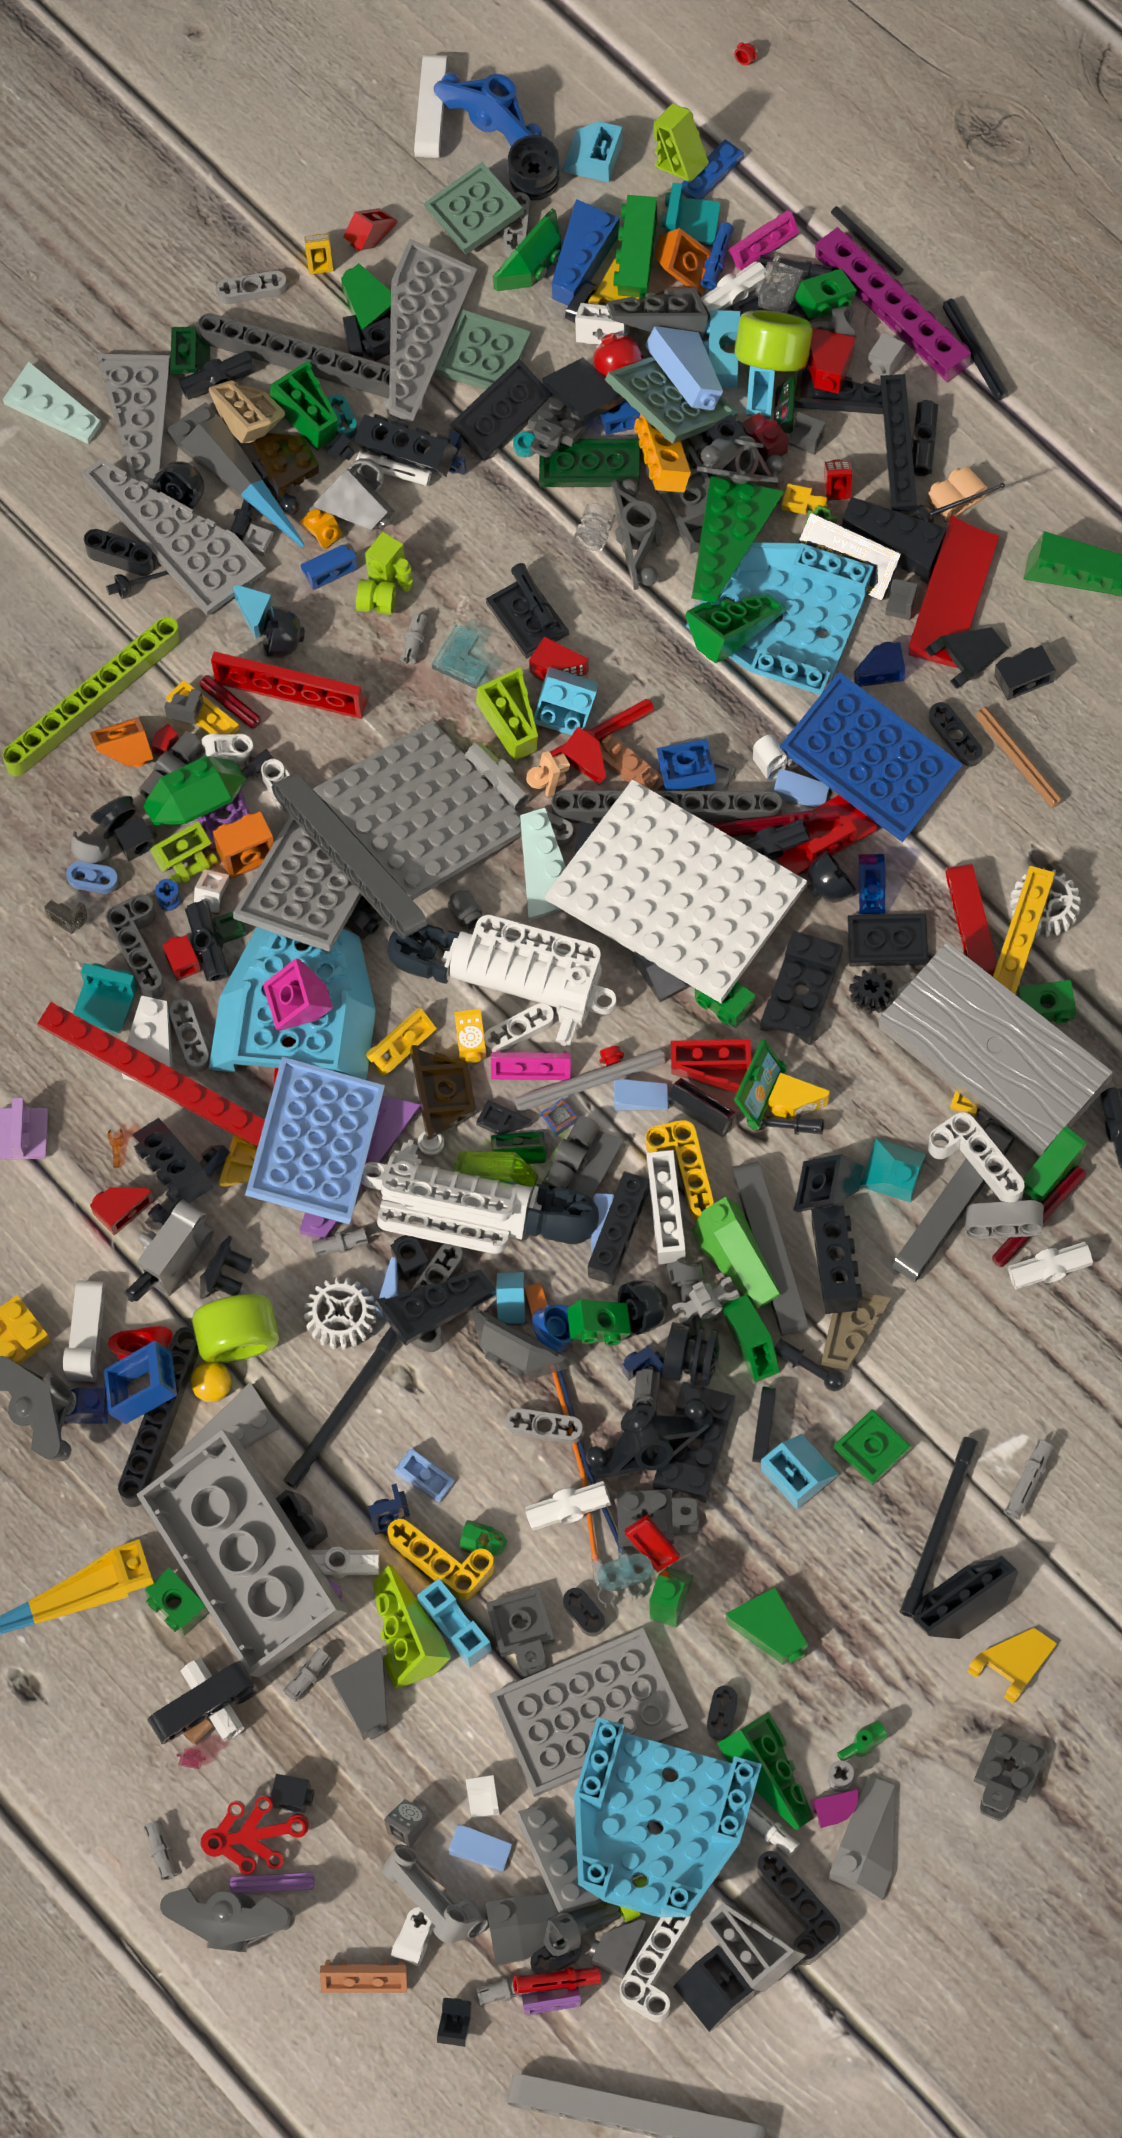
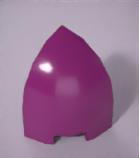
M858 1789L811 1800L814 1813H817L820 1828L838 1824L847 1820L852 1815L858 1803Z

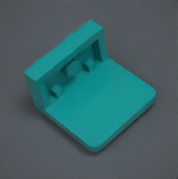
M672 183L671 192L666 193L665 207H668V213L663 212L662 227L666 228V233L681 228L700 244L713 245L716 238L720 203L717 201L683 198L682 184Z
M84 963L81 970L84 984L73 1014L101 1030L116 1034L121 1033L137 991L134 976L125 970L119 969L114 971L98 963H93L92 965Z

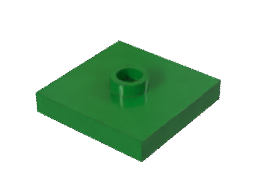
M871 1409L833 1445V1448L873 1486L911 1449V1445Z

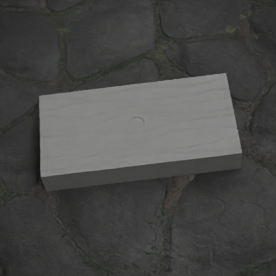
M948 941L879 1018V1029L981 1111L985 1112L991 1119L1039 1157H1041L1065 1126L1070 1129L1112 1081L1113 1072Z
M225 1430L219 1431L136 1494L250 1676L263 1677L348 1613L234 1433Z

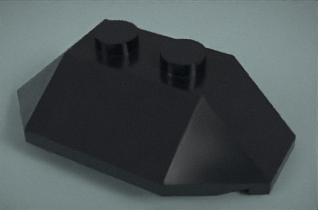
M1002 1555L995 1557L994 1560H984L967 1565L923 1596L913 1621L930 1637L961 1639L1005 1607L1018 1571Z

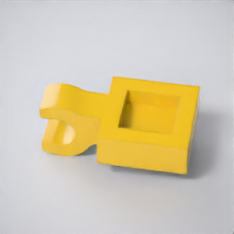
M788 484L782 501V510L806 515L808 509L814 511L818 505L827 509V498L813 496L812 488Z

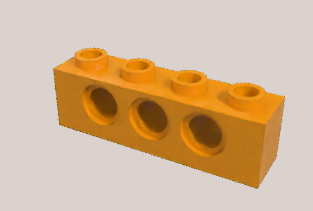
M640 414V417L635 420L634 430L638 434L639 446L643 449L644 462L648 465L649 478L653 480L655 490L685 492L691 472L681 441L672 444Z

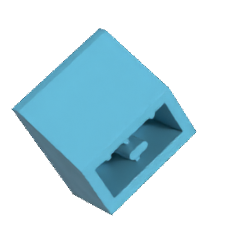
M598 121L577 129L562 171L609 183L623 144L622 127Z
M549 667L533 716L535 724L568 735H572L577 727L582 729L585 727L597 692L598 682Z
M802 1434L782 1442L761 1459V1471L796 1509H799L838 1476L835 1469Z

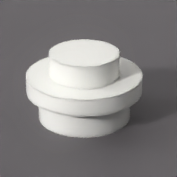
M424 1131L418 1138V1148L425 1155H437L444 1148V1138L439 1134L433 1139L427 1140Z

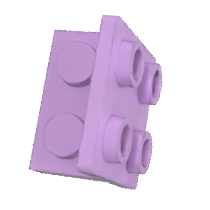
M12 1098V1108H0V1159L46 1158L47 1108L26 1107L23 1098Z

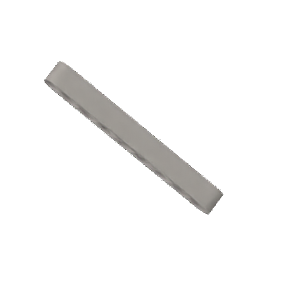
M513 2074L507 2104L516 2108L656 2138H764L766 2131L765 2127L753 2123L523 2074Z

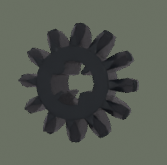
M874 968L872 974H868L864 969L861 974L862 977L858 975L853 977L854 983L849 986V991L852 993L850 1000L851 1002H857L856 1008L858 1010L866 1007V1013L869 1014L873 1008L878 1013L881 1012V1006L888 1008L890 1005L889 999L893 998L894 991L891 989L893 982L892 980H886L887 975L885 972L877 975V970Z

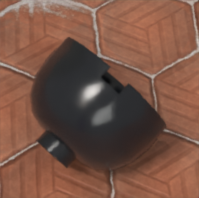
M183 461L169 463L160 469L153 479V485L156 483L158 493L162 492L190 509H193L199 503L204 493V480L201 474L191 464Z
M270 606V609L267 610L263 635H266L268 644L263 643L264 655L275 658L288 656L297 649L299 642L304 641L305 629L300 627L298 617L291 610L277 606Z
M827 850L819 854L811 862L808 868V878L811 884L807 887L816 899L821 896L827 902H842L852 896L857 890Z
M633 1280L621 1285L618 1291V1303H627L630 1330L634 1335L649 1333L663 1323L667 1312L668 1299L666 1294L653 1282Z

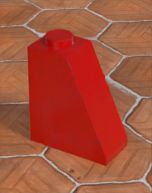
M812 328L808 365L814 388L839 394L854 356L856 337Z

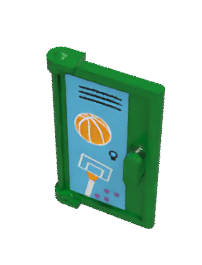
M764 1039L761 1040L734 1098V1101L748 1119L746 1121L753 1130H759L760 1122L768 1107V1101L780 1073H785L787 1070L785 1062L778 1059Z

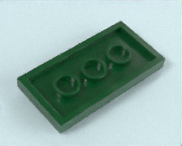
M578 439L572 447L560 442L559 449L552 456L544 457L539 455V487H611V480H616L618 486L626 479H633L639 485V439Z

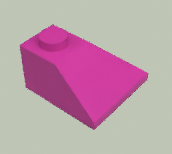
M294 959L263 984L273 1021L278 1031L317 1021L333 1008L326 984L300 959Z

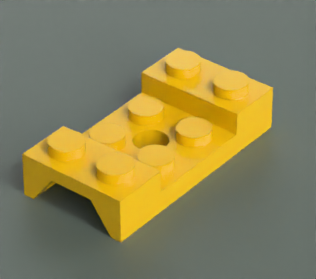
M18 1295L0 1306V1356L8 1357L21 1364L51 1342L46 1331Z

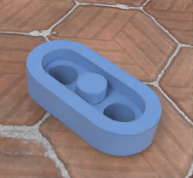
M79 861L72 863L66 872L68 883L75 889L108 894L113 892L118 886L117 873L109 866ZM79 875L85 876L82 880L76 879ZM103 880L110 881L106 885L101 884Z

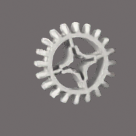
M1055 869L1051 871L1055 873V877L1047 899L1048 908L1046 910L1045 905L1036 937L1040 932H1045V936L1048 938L1050 931H1053L1058 936L1061 929L1067 931L1070 924L1076 922V916L1080 913L1079 905L1081 904V898L1078 897V888H1072L1073 880L1065 881V873L1059 877L1056 876ZM1025 874L1022 876V882L1017 881L1015 890L1011 892L1012 900L1010 901V907L1014 909L1012 910V916L1014 915L1026 878ZM1065 909L1059 915L1051 917L1052 913Z
M336 1277L334 1280L335 1284L330 1285V1282L325 1280L324 1289L316 1286L315 1291L317 1295L309 1294L308 1299L311 1303H305L304 1308L307 1313L304 1314V1320L308 1322L306 1325L307 1330L313 1331V1339L321 1338V1345L324 1346L330 1341V1346L334 1350L337 1343H341L342 1349L345 1350L347 1347L346 1343L351 1342V1345L356 1347L357 1338L365 1341L366 1336L364 1332L372 1333L373 1328L370 1324H375L377 1321L374 1316L377 1313V1307L373 1305L375 1302L374 1297L368 1296L369 1290L366 1287L360 1289L361 1285L358 1281L351 1286L348 1277L345 1279L344 1284H340L339 1278ZM336 1297H347L344 1300L336 1299ZM326 1304L329 1313L321 1323L319 1313L323 1305ZM360 1304L362 1315L359 1321L355 1323L352 1314ZM335 1310H336L337 1312H338V1311H341V1313H342L343 1311H345L346 1317H345L344 1315H343V1316H340V1315L336 1316ZM337 1327H343L346 1330L337 1331L334 1329H336Z

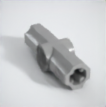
M482 742L474 743L469 747L465 758L481 773V777L484 776L493 785L495 791H498L515 810L524 807L532 797V794L515 777V773L510 765L503 759L499 760Z

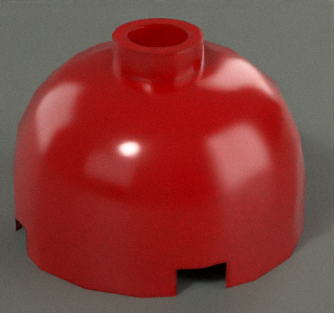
M614 333L603 336L601 338L602 342L593 353L594 367L605 377L608 372L642 361V358H644L639 345L634 339L625 335L615 336Z

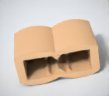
M968 466L962 469L958 468L949 475L948 480L936 482L931 486L928 493V503L934 509L983 492L987 490V486ZM986 494L939 513V515L946 522H949L951 515L958 517L966 509L980 502Z

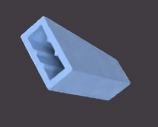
M654 326L645 344L647 350L691 407L714 410L723 390L699 332Z

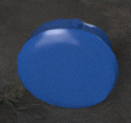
M550 1304L546 1308H541L534 1313L532 1325L538 1340L543 1345L556 1352H560L566 1348L569 1341L573 1340L570 1338L567 1314L569 1306Z

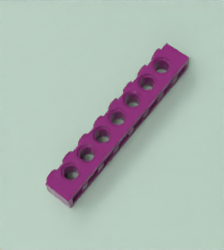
M836 227L816 243L815 257L824 266H833V271L842 269L857 290L855 295L947 383L970 366L971 352L968 346L962 342L960 343L948 327H943L931 311H926L915 296L909 295L898 280H893L881 264L875 263L864 248H860L854 243L853 238L847 232L844 233L840 228Z

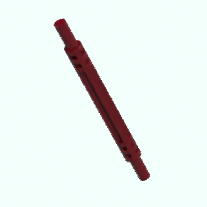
M839 809L818 812L808 810L711 825L732 837L757 833L769 827L780 828L800 819H803L806 826L815 825V822L840 819Z

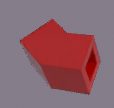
M169 724L155 732L151 745L153 754L163 755L165 751H170L171 747L179 740L178 734Z

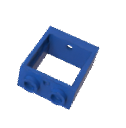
M156 1341L104 1369V1387L107 1394L106 1407L108 1413L124 1424L135 1420L177 1396L172 1352ZM149 1371L151 1386L128 1398L127 1383Z

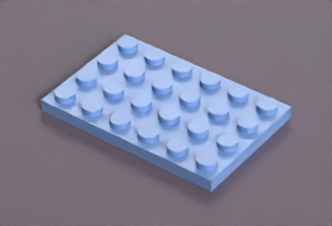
M282 1057L245 1196L350 1224L385 1085Z

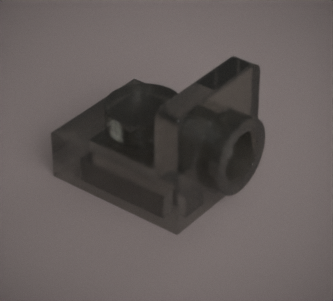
M52 900L44 907L47 919L70 934H73L77 928L80 929L87 920L86 906L81 902L73 911L65 904H57Z

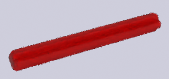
M644 699L590 730L596 735L595 738L601 741L608 735L655 710L654 705L650 699ZM565 744L550 751L552 757L557 756Z

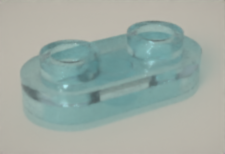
M633 1554L607 1562L598 1571V1582L607 1591H616L643 1583L651 1576L652 1563L644 1554ZM637 1565L643 1568V1572L640 1574H636L633 1571V1568ZM612 1573L616 1575L617 1579L614 1582H610L606 1576Z

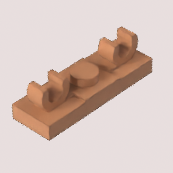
M612 734L608 735L601 742L600 748L603 763L628 784L631 780H634L651 791H661L664 788L662 775Z
M327 1959L325 1965H320L321 1993H407V1965H404V1961L399 1959V1965H388V1959H384L382 1965H347L345 1959H342L341 1965H331V1960Z

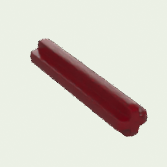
M205 675L200 680V687L250 728L255 729L261 723V717L210 675Z

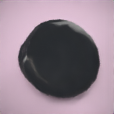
M124 795L97 809L90 815V819L102 825L105 829L103 837L104 839H109L115 834V829L123 826L136 813L137 808L133 804L132 796Z

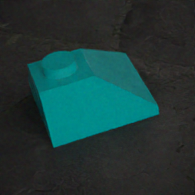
M876 1138L860 1187L911 1203L927 1153Z

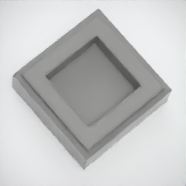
M250 524L242 542L251 552L265 556L275 536L274 531Z

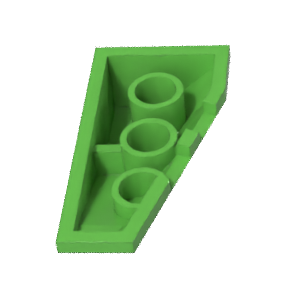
M724 1197L703 1210L692 1229L702 1253L726 1277L730 1276L733 1284L744 1295L747 1294L749 1300L757 1308L781 1295L779 1288L739 1204Z

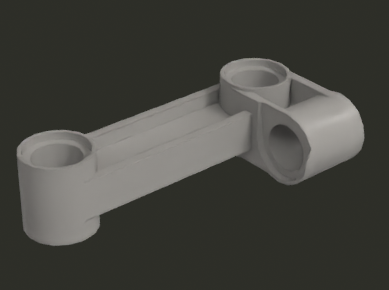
M396 1845L384 1863L382 1873L387 1879L400 1884L435 1925L434 1933L441 1941L454 1943L468 1938L473 1939L487 1928L489 1921L470 1900L452 1904L416 1863V1853L406 1845Z

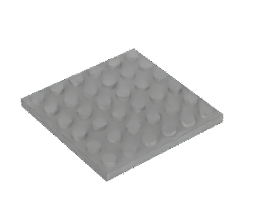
M434 721L427 723L313 788V791L412 900L522 836L520 815L498 791H495L493 785L484 776L481 777V773L465 758L463 752Z

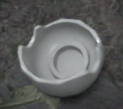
M360 458L348 467V469L354 468L376 492L382 487L384 480L383 470L373 460Z
M74 831L72 834L71 852L81 862L97 863L107 858L110 852V844L99 835L88 834L87 831H83L80 836H77V832Z

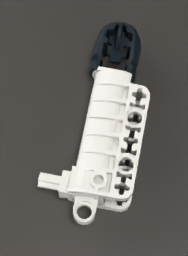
M485 915L479 918L473 935L450 930L445 933L442 928L427 924L426 927L404 939L393 931L388 941L387 953L390 960L398 969L406 973L427 979L434 977L435 981L444 984L450 978L556 1007L561 1026L555 1041L563 1046L571 1045L576 1027L582 1029L590 1011L607 1015L616 1008L615 993L608 988L598 986L602 976L601 953L596 945L492 915ZM489 922L492 923L494 929L500 930V926H503L502 932L496 930L484 932L482 925L487 926ZM513 929L518 930L521 936L517 937L507 934V932ZM525 933H528L529 939L533 940L542 937L543 942L550 944V940H553L552 946L525 939ZM431 943L441 945L443 948H450V951H445L442 962H445V966L437 965L436 962L426 961L428 959L434 960L437 947L432 946ZM560 944H568L571 947V951L557 947ZM575 947H578L579 953L587 954L588 951H593V956L595 958L575 953ZM604 995L612 999V1003L608 1007H601L597 1004L598 998Z
M408 1140V1143L403 1142L401 1151L395 1150L392 1152L387 1165L377 1162L366 1163L361 1178V1183L364 1186L381 1190L383 1195L377 1224L381 1229L487 1253L498 1254L506 1249L509 1237L522 1240L524 1232L526 1235L531 1236L541 1234L543 1238L556 1242L580 1244L591 1238L599 1221L598 1207L594 1201L586 1194L556 1187L550 1190L548 1186L536 1184L533 1191V1187L525 1185H514L500 1182V1180L481 1178L478 1175L472 1176L462 1174L459 1171L453 1172L440 1169V1167L434 1168L421 1165L422 1160L418 1159V1155H416L418 1145L413 1144L414 1140ZM368 1173H376V1174H378L379 1176H378V1177H370V1176H368V1175H366V1174H368ZM416 1221L422 1223L423 1225L420 1226L410 1224V1222ZM463 1233H472V1234H474L475 1236H474V1237H471V1236H466V1235H462V1234H463Z

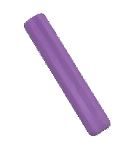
M311 1872L235 1876L230 1878V1890L234 1894L311 1890L314 1888V1876Z

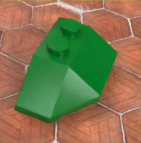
M552 208L505 260L499 270L494 273V290L505 291L532 287L537 280L540 281L544 278L547 269L552 263L558 262L561 252V238L556 210Z
M205 756L161 777L143 804V808L154 825H161L162 823L169 825L187 824L232 802L240 791L241 786L245 784L246 777L235 761Z

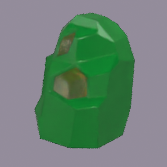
M466 1521L460 1541L461 1551L471 1554L477 1549H486L493 1557H496L506 1549L507 1539L503 1533L491 1526L480 1524L476 1521Z

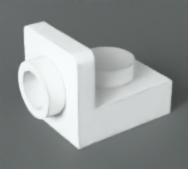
M204 869L195 886L194 902L207 901L210 912L218 913L221 897L229 884V875Z

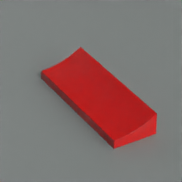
M951 515L909 642V656L958 668L943 648L931 657L925 651V648L940 636L970 631L999 542V535L974 527Z
M215 651L211 658L214 678L222 686L362 719L369 698L363 695L361 686Z

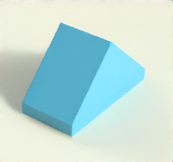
M750 366L747 415H755L760 412L762 416L771 417L775 371Z
M239 585L234 586L235 600L254 637L257 639L261 637L267 610L270 609V606H273L271 595Z
M524 1272L497 1273L498 1320L507 1325H525Z

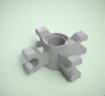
M730 1276L722 1280L720 1285L714 1289L711 1284H703L702 1281L693 1285V1290L689 1293L691 1301L687 1303L680 1302L672 1306L675 1313L681 1310L686 1311V1315L678 1319L680 1324H688L698 1314L702 1320L708 1319L710 1322L719 1317L718 1313L723 1309L721 1302L739 1298L737 1290L731 1293L725 1291L728 1286L733 1284Z

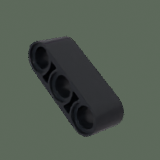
M91 529L84 535V543L90 559L140 576L149 575L154 571L155 563L152 549L146 544L100 529ZM117 551H124L120 554H115ZM143 558L147 559V560L142 561V562L138 561V560L143 559Z

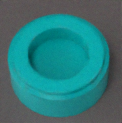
M531 432L518 433L513 439L514 452L524 458L533 456L535 453L530 450V445L535 435Z

